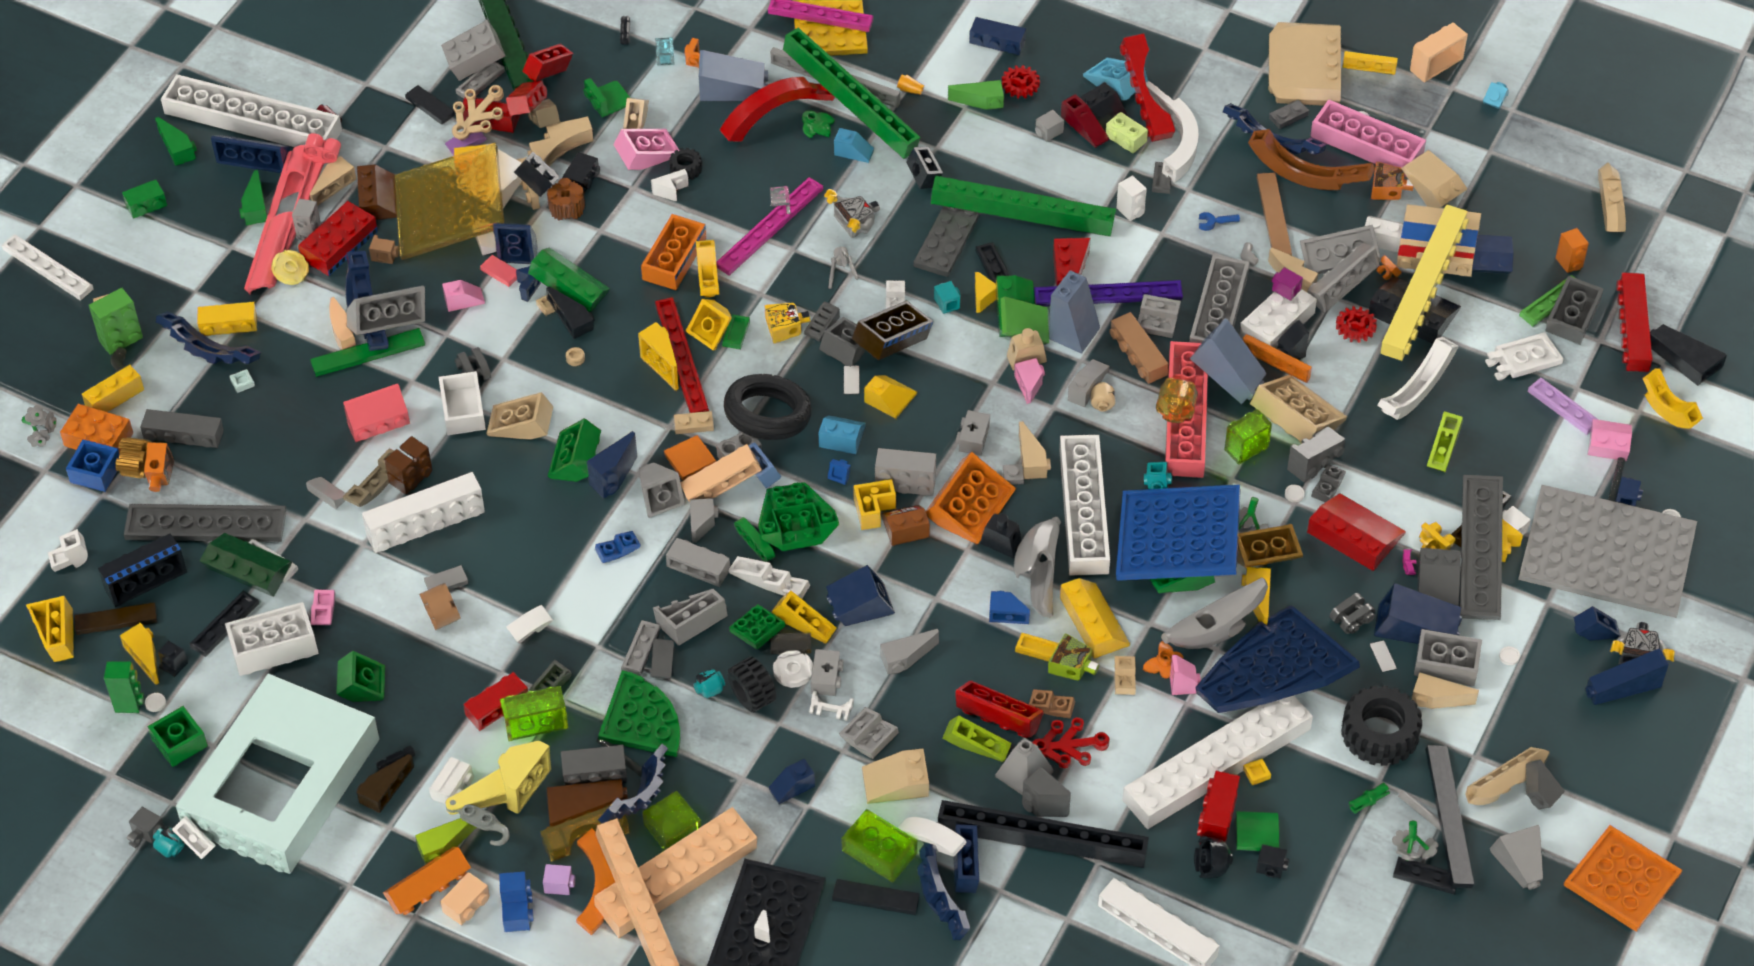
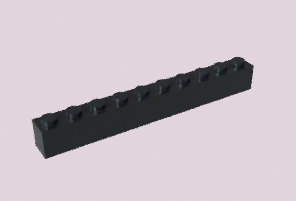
M945 800L941 801L937 822L952 831H955L956 825H977V838L1141 868H1144L1149 840V837Z

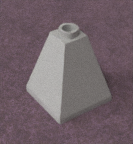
M656 463L645 464L639 467L641 487L648 518L685 505L678 472Z
M1023 738L1012 750L995 774V777L1023 795V781L1040 767L1050 775L1053 773V768L1038 746Z
M1539 825L1500 836L1491 846V853L1523 888L1528 887L1529 890L1541 886L1540 881L1543 879Z

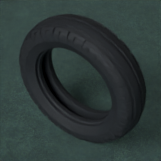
M753 374L739 378L730 385L724 397V411L729 422L744 434L758 439L782 440L791 438L804 430L811 417V402L806 392L795 382L777 375ZM768 396L785 402L792 408L793 412L784 417H764L749 411L742 402L750 397Z

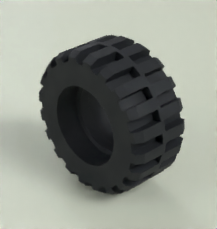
M1382 685V688L1371 686L1369 690L1366 688L1360 690L1359 694H1354L1345 706L1341 725V735L1344 738L1345 746L1350 747L1349 751L1354 756L1357 754L1358 759L1362 761L1367 760L1372 765H1375V763H1379L1381 766H1387L1388 763L1394 765L1398 764L1400 759L1402 761L1409 758V754H1413L1416 750L1422 729V714L1420 709L1417 708V703L1413 699L1410 700V696L1405 692L1403 694L1400 693V690L1397 688L1389 689L1388 686ZM1374 717L1386 718L1394 722L1399 730L1391 734L1376 733L1369 729L1364 721Z

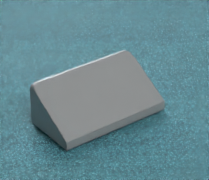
M322 477L306 482L309 492L334 509H337L346 501L343 499L346 493Z

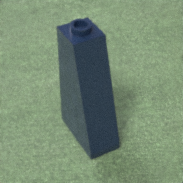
M1660 648L1589 677L1585 687L1586 695L1588 698H1591L1594 705L1661 688L1669 664Z

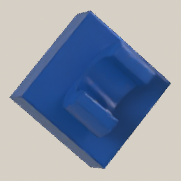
M833 459L829 465L827 479L845 485L849 479L851 465H848L849 462L842 459L840 461Z

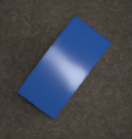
M629 531L616 534L614 540L596 544L595 551L601 562L606 563L630 554L640 548L641 544L634 532Z

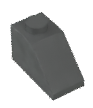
M1541 759L1530 761L1526 764V794L1538 810L1551 808L1565 791Z

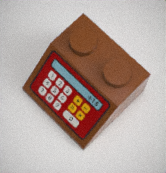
M920 505L881 513L892 546L930 537V523L925 509Z

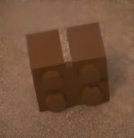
M413 436L409 437L399 446L413 460L398 449L385 459L389 484L405 495L414 490L433 471L429 447Z

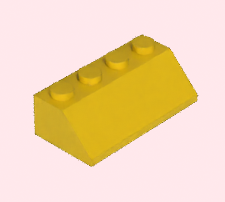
M1078 578L1061 584L1060 600L1084 643L1092 649L1093 659L1130 646V642L1096 583Z

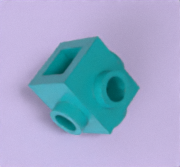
M1167 462L1148 463L1147 473L1144 474V485H1148V489L1169 488V484H1172V473H1168Z

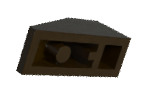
M408 754L368 776L365 782H362L357 788L359 803L381 813L413 770L412 756Z

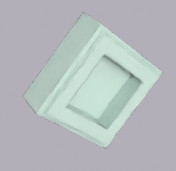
M247 369L229 376L237 393L255 386Z

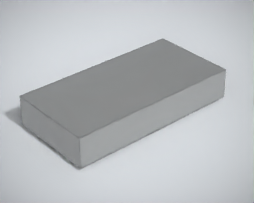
M460 565L425 577L424 582L428 590L443 583L446 584L448 590L467 585L468 579Z

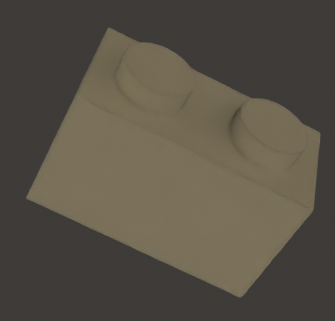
M550 99L543 100L535 109L528 113L529 120H532L533 124H536L539 128L560 123L557 107Z

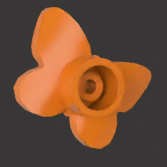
M1161 641L1158 655L1145 662L1143 670L1153 674L1160 672L1162 678L1167 679L1170 677L1172 655H1177L1182 659L1183 655L1179 652H1174L1169 644Z

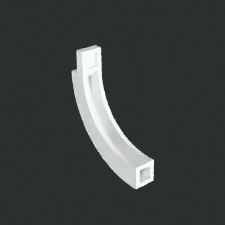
M1444 337L1436 338L1426 358L1411 379L1392 396L1380 399L1377 406L1382 408L1385 414L1397 420L1409 414L1438 382L1459 346Z

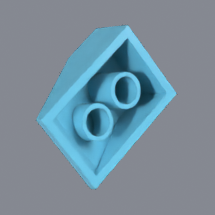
M1106 58L1083 73L1084 78L1096 86L1104 82L1117 92L1120 100H1127L1136 93L1135 88H1132L1130 84L1131 76L1126 71L1125 61ZM1144 67L1145 82H1148V78Z

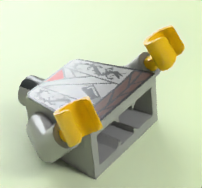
M828 189L824 195L829 204H834V217L851 238L860 233L866 234L869 232L874 224V213L880 210L877 201L868 204L861 196L843 198L838 196L832 189Z
M1645 622L1637 623L1636 628H1629L1627 634H1622L1617 640L1613 641L1610 652L1615 651L1621 655L1619 664L1659 648L1666 660L1674 662L1675 651L1667 649L1663 641L1659 639L1658 633L1650 631L1649 625Z

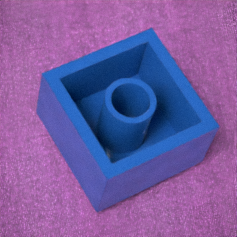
M83 439L66 467L70 483L106 492L117 473L115 462L116 458L119 459L120 455L118 448Z

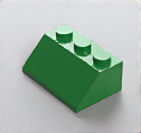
M1016 275L997 276L996 278L999 337H1008V335L1002 334L1001 298L1009 297L1035 304L1033 281Z
M583 418L560 431L547 477L573 482L589 477L587 461L596 455L601 429Z

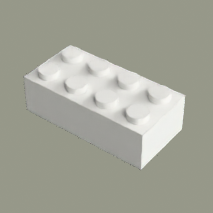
M1302 289L1291 301L1274 292L1241 322L1239 336L1243 340V337L1248 334L1277 349L1278 340L1296 321L1300 320L1304 324L1315 314L1317 299Z

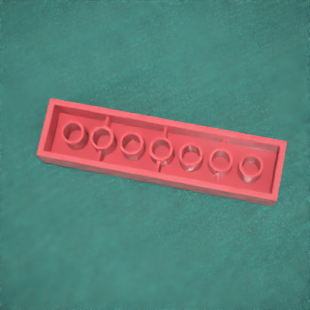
M1170 341L1165 462H1167L1168 473H1172V476L1204 477L1208 374L1190 359L1201 343Z

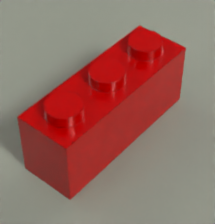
M557 44L531 53L522 72L528 75L531 80L538 81L566 71L573 52L562 44Z
M543 80L522 83L506 98L510 115L530 113L546 98L547 88L543 84Z
M513 672L508 676L502 677L494 685L485 688L482 693L468 699L463 704L465 715L481 731L529 700L528 687Z

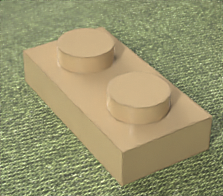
M712 411L674 415L676 434L714 431Z

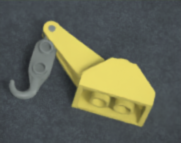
M541 741L509 747L506 753H503L498 760L499 769L461 792L449 797L445 802L446 811L452 815L459 813L463 821L482 830L502 833L503 838L501 840H491L490 844L494 846L505 844L510 838L508 828L501 824L495 815L481 808L506 803L508 810L517 814L520 813L551 771L549 745Z

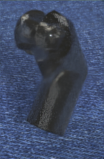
M122 347L117 348L110 359L116 372L125 368L122 363L126 358V350Z

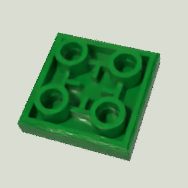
M757 604L732 624L729 630L755 649H759L786 625L784 620Z

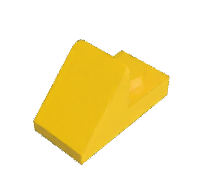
M1502 519V562H1506L1507 554H1511V546H1521L1523 535L1504 519Z

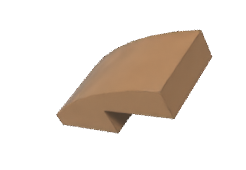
M1033 689L1029 705L1044 710V714L1071 718L1075 699L1074 697L1054 696L1053 691Z

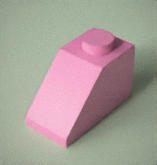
M463 280L442 284L448 312L485 304L481 288Z
M1037 358L1015 364L1014 376L1027 404L1032 402L1042 385V378L1045 376L1044 368L1042 365H1039Z
M1172 655L1170 670L1172 695L1196 694V686L1201 681L1200 673H1196L1195 665L1177 655Z

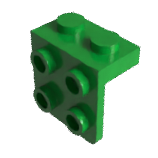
M591 78L584 80V95L589 99L601 117L626 108L627 98L630 97L618 81H612L597 87Z

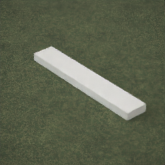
M13 235L2 244L4 251L80 301L94 290L92 284L17 235Z

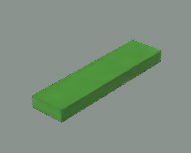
M1566 279L1520 311L1519 316L1532 327L1549 316Z

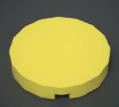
M285 250L276 254L272 261L271 270L280 282L295 285L305 280L309 272V264L302 254L292 250Z

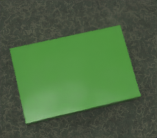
M1009 297L1001 298L1002 334L1013 337L1014 335L1022 334L1024 329L1030 328L1033 331H1038L1044 345L1049 343L1047 307Z

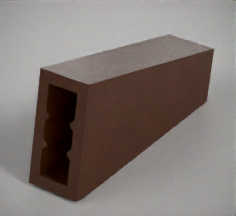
M622 779L547 787L551 834L601 817L617 797L621 801L628 799L627 787H622Z

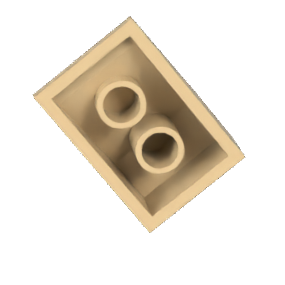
M1430 150L1401 168L1427 207L1441 208L1467 190L1459 175Z
M542 392L493 405L487 435L530 440L546 436L548 434L553 405Z
M924 749L901 751L862 766L867 804L929 797V780Z

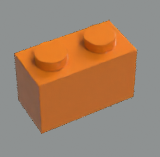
M1578 228L1561 233L1556 259L1567 273L1583 268L1589 242Z

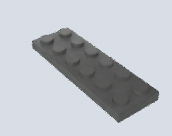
M943 206L914 260V267L948 277L981 213Z

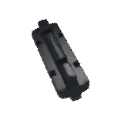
M622 16L620 43L628 45L630 43V17Z
M409 745L403 748V751L399 750L387 756L385 760L377 761L376 767L378 770H381L408 754L414 757L415 751Z

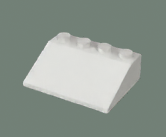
M303 602L225 623L240 676L319 654Z

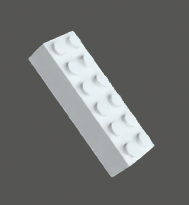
M473 472L365 511L362 513L366 536L374 553L393 546L404 544L417 537H422L433 531L441 530L449 525L460 523L465 519L476 517L484 513L485 510L481 488Z

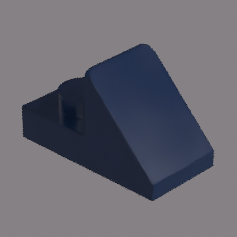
M530 266L516 270L517 281L521 283L519 286L521 300L526 302L530 300L541 284L540 281L528 274Z

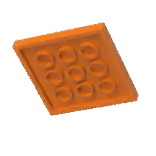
M1609 825L1565 880L1564 886L1637 932L1680 877L1682 869Z

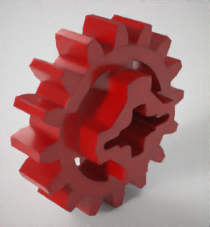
M1015 65V69L1009 67L1008 72L1004 71V76H1002V89H1005V93L1010 92L1011 97L1017 95V99L1020 96L1027 98L1028 94L1033 96V92H1038L1040 87V76L1036 75V70L1031 71V67L1025 69L1024 65L1021 68Z
M1352 306V310L1346 307L1345 312L1340 311L1339 316L1336 318L1338 335L1344 334V340L1350 338V342H1353L1355 339L1360 343L1361 339L1367 341L1368 337L1372 338L1373 334L1376 333L1377 319H1374V314L1369 315L1368 309L1363 311L1361 306L1359 309Z

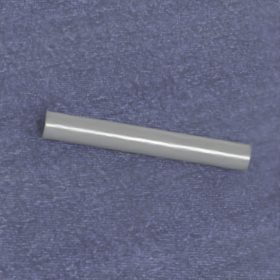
M1404 790L1399 793L1398 797L1441 831L1439 819Z

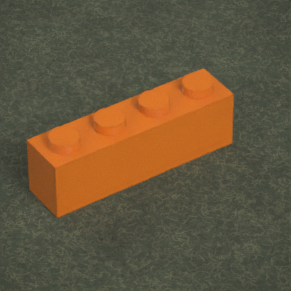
M458 846L452 847L384 891L383 894L395 914L403 913V915H407L415 909L414 905L421 902L423 904L432 898L431 894L435 891L442 892L450 886L449 882L456 879L458 881L467 874L466 871L471 869V866Z

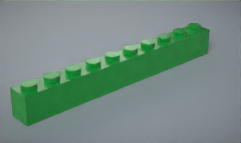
M799 27L785 35L782 50L898 155L905 159L910 155L914 147H918L920 136Z
M935 176L931 196V204L1111 237L1116 212L1114 208Z

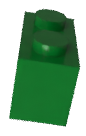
M157 180L122 192L125 205L133 219L167 206L164 192Z

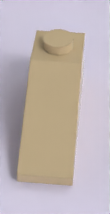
M341 156L337 158L336 162L327 164L310 192L311 201H316L318 206L355 181L354 166Z
M1023 421L1019 422V442L1024 479L1047 478V470L1051 469L1050 458L1046 459L1045 449Z
M1419 673L1412 699L1419 707L1430 709L1475 705L1479 690Z

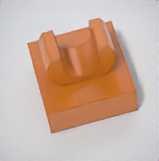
M1385 255L1381 258L1383 265L1379 266L1376 270L1379 274L1386 271V274L1383 275L1385 280L1390 279L1392 274L1398 277L1402 273Z

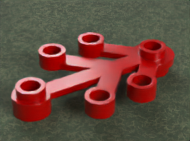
M1077 717L1072 720L1071 727L1059 741L1051 742L1057 734L1063 732L1064 724L1060 720H1055L1051 724L1050 731L1043 739H1035L1032 742L1036 746L1043 747L1039 749L1044 757L1050 758L1058 763L1061 768L1066 769L1071 764L1070 756L1079 761L1082 766H1088L1091 763L1090 753L1079 752L1074 748L1094 746L1095 749L1104 751L1109 747L1110 738L1106 733L1099 732L1094 737L1072 739L1084 727V721ZM1054 750H1061L1066 754L1059 755Z

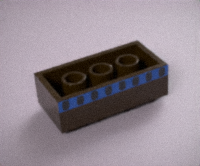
M906 300L859 320L852 339L874 358L881 360L926 340L933 321Z

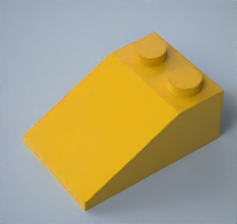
M655 322L638 333L640 357L676 391L679 389L677 364L669 333L665 327H661Z

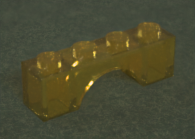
M611 804L597 811L587 812L583 816L568 819L564 823L549 826L545 830L540 831L542 843L550 861L552 862L571 855L572 844L578 837L586 834L591 828L596 832L597 825L602 824L598 819ZM624 815L620 820L618 819V822L625 835L629 833V826Z

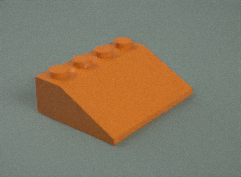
M970 452L960 461L925 512L927 517L939 527L978 544L984 528L993 514L1000 513L1016 488L973 452Z

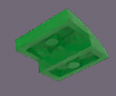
M1236 811L1237 850L1261 851L1262 844L1279 848L1278 813Z

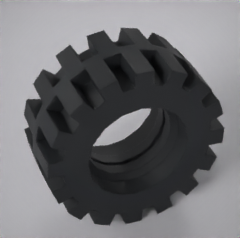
M680 148V151L675 150V154H671L669 158L671 173L685 169L688 179L691 180L701 174L702 159L698 151ZM682 163H691V165H688V166H682V165H680V164H682Z

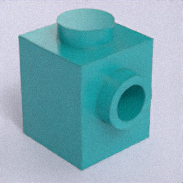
M952 281L934 286V300L943 314L960 309V291L958 287L953 285Z

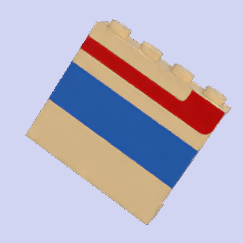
M1407 204L1397 255V267L1404 269L1417 268L1444 209ZM1467 212L1468 226L1466 230H1462V239L1460 243H1456L1455 246L1457 248L1454 257L1449 258L1448 270H1444L1443 274L1472 275L1481 213Z

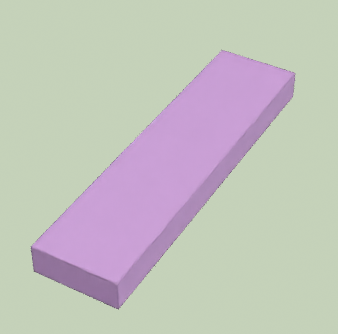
M1543 378L1538 379L1528 388V392L1580 431L1586 435L1591 432L1592 419L1597 418Z

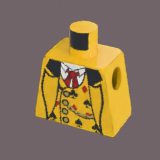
M794 303L764 305L765 319L773 344L800 335L801 324L810 322L809 312L798 313Z

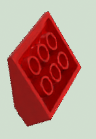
M1339 493L1322 504L1309 518L1307 533L1374 571L1405 535L1406 531Z

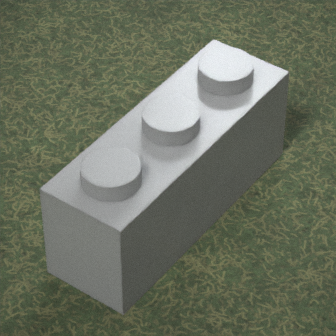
M676 538L666 554L667 567L718 587L721 586L729 573L730 558L724 554L710 551L706 547L694 545L688 540Z

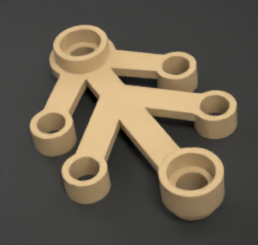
M499 85L490 87L489 95L477 108L475 107V91L473 89L465 91L469 117L465 121L463 118V112L465 111L463 103H454L453 109L456 113L457 124L453 126L452 134L456 139L465 140L470 133H488L491 131L492 126L487 120H500L503 117V111L499 107L494 108L491 112H484L493 101H500L504 97L503 89ZM475 121H482L480 125L471 126Z

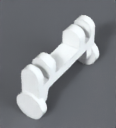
M813 691L809 713L813 714L814 708L817 709L816 715L821 716L822 710L836 712V719L840 720L842 714H845L844 721H848L854 699L850 698L846 704L837 706L823 703L818 698L817 691Z

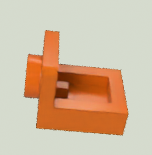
M692 38L690 43L686 45L684 52L686 65L699 68V39Z

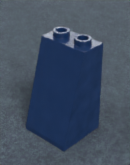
M1394 583L1379 603L1374 636L1419 644L1421 629L1460 636L1458 627L1462 621V616H1460L1461 607Z

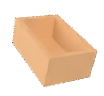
M1451 23L1448 26L1442 27L1438 32L1429 35L1423 41L1417 42L1413 47L1410 71L1425 83L1463 60L1468 34L1455 23Z

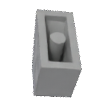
M713 498L690 500L692 543H696L715 526V518H718V506H714Z

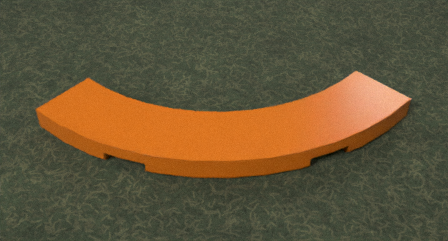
M592 828L577 841V845L588 856L595 873V887L591 900L582 914L576 919V923L590 935L605 921L603 915L595 907L594 896L615 883L595 835L596 832Z

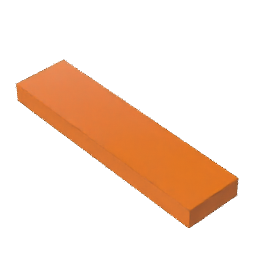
M1248 334L1243 337L1244 343L1254 357L1305 383L1310 380L1311 366Z

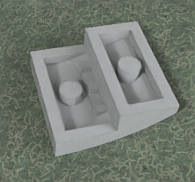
M1144 294L1138 323L1147 334L1173 338L1181 301Z
M865 707L839 735L855 749L873 759L899 731L896 726L882 720L879 713Z

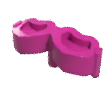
M1412 549L1403 550L1402 562L1406 575H1416L1413 564H1416V560H1410Z

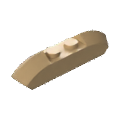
M1607 162L1598 169L1605 230L1625 232V207L1618 170Z
M1530 747L1467 786L1465 795L1468 803L1486 805L1497 801L1500 795L1510 791L1512 786L1526 781V764L1528 762L1541 759L1545 764L1550 752Z

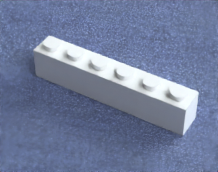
M1113 878L1100 893L1098 901L1100 908L1190 966H1210L1218 957L1220 945L1214 939L1207 938L1195 927L1188 926L1178 916L1171 915L1165 911L1161 905L1154 904L1142 893L1135 892L1129 888L1125 882Z

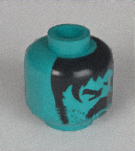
M709 669L696 675V683L693 686L698 695L701 694L704 698H710L723 691L725 682L720 671L716 672L714 669Z
M171 826L164 829L159 828L152 837L155 839L153 848L166 858L176 857L185 846L183 840L172 831L173 828Z

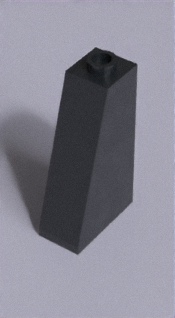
M1664 324L1650 331L1651 349L1697 386L1724 366L1727 355Z

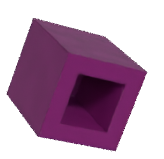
M1284 267L1273 276L1272 291L1291 301L1301 291L1303 277Z

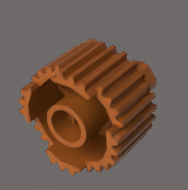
M561 178L558 183H555V185H552L547 190L548 206L554 219L558 221L563 220V218L570 219L571 217L578 219V217L583 215L585 199L581 185H578L575 181L572 182L569 178Z

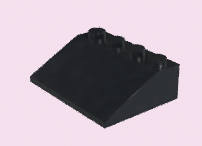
M1395 276L1392 277L1372 297L1369 315L1374 314V318L1391 324L1409 283ZM1437 295L1434 299H1430V309L1428 313L1424 312L1423 324L1417 328V337L1434 344L1436 338H1440L1461 309L1460 305Z

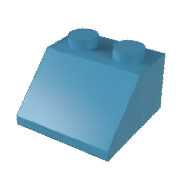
M834 416L823 418L818 433L819 447L856 454L866 423Z

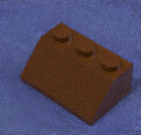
M375 164L357 166L359 208L375 216L376 220L398 218L396 175Z

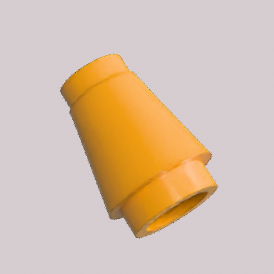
M902 74L897 88L903 92L921 95L924 85L909 75L905 76Z

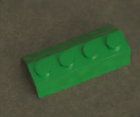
M550 247L542 249L531 261L528 274L547 287L550 286L583 305L588 312H592L610 290L609 287Z

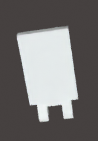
M1544 332L1496 346L1495 352L1487 353L1489 359H1486L1485 362L1488 367H1492L1499 362L1501 365L1496 367L1498 373L1494 375L1497 380H1503L1508 375L1516 378L1560 365L1564 359Z

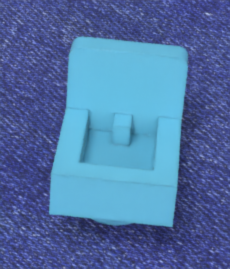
M1491 82L1483 103L1500 109L1505 97L1509 94L1507 86L1501 82Z

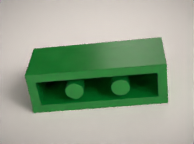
M107 662L104 681L115 713H139L140 706L144 704V693H141V683L137 681V670H134L132 662Z

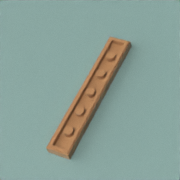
M1257 174L1270 246L1292 256L1276 174Z

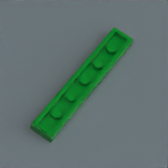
M420 328L387 337L388 349L369 351L368 344L364 343L312 358L310 361L314 373L318 377L425 346V341Z

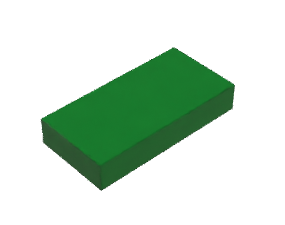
M732 314L722 346L741 350L750 324V317Z

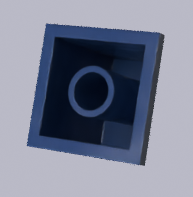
M868 565L826 586L828 591L827 599L834 608L832 614L836 621H841L844 626L895 613L884 582Z

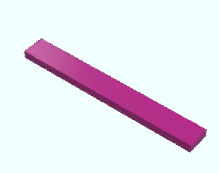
M810 177L807 178L716 262L717 269L730 276L823 190V185Z

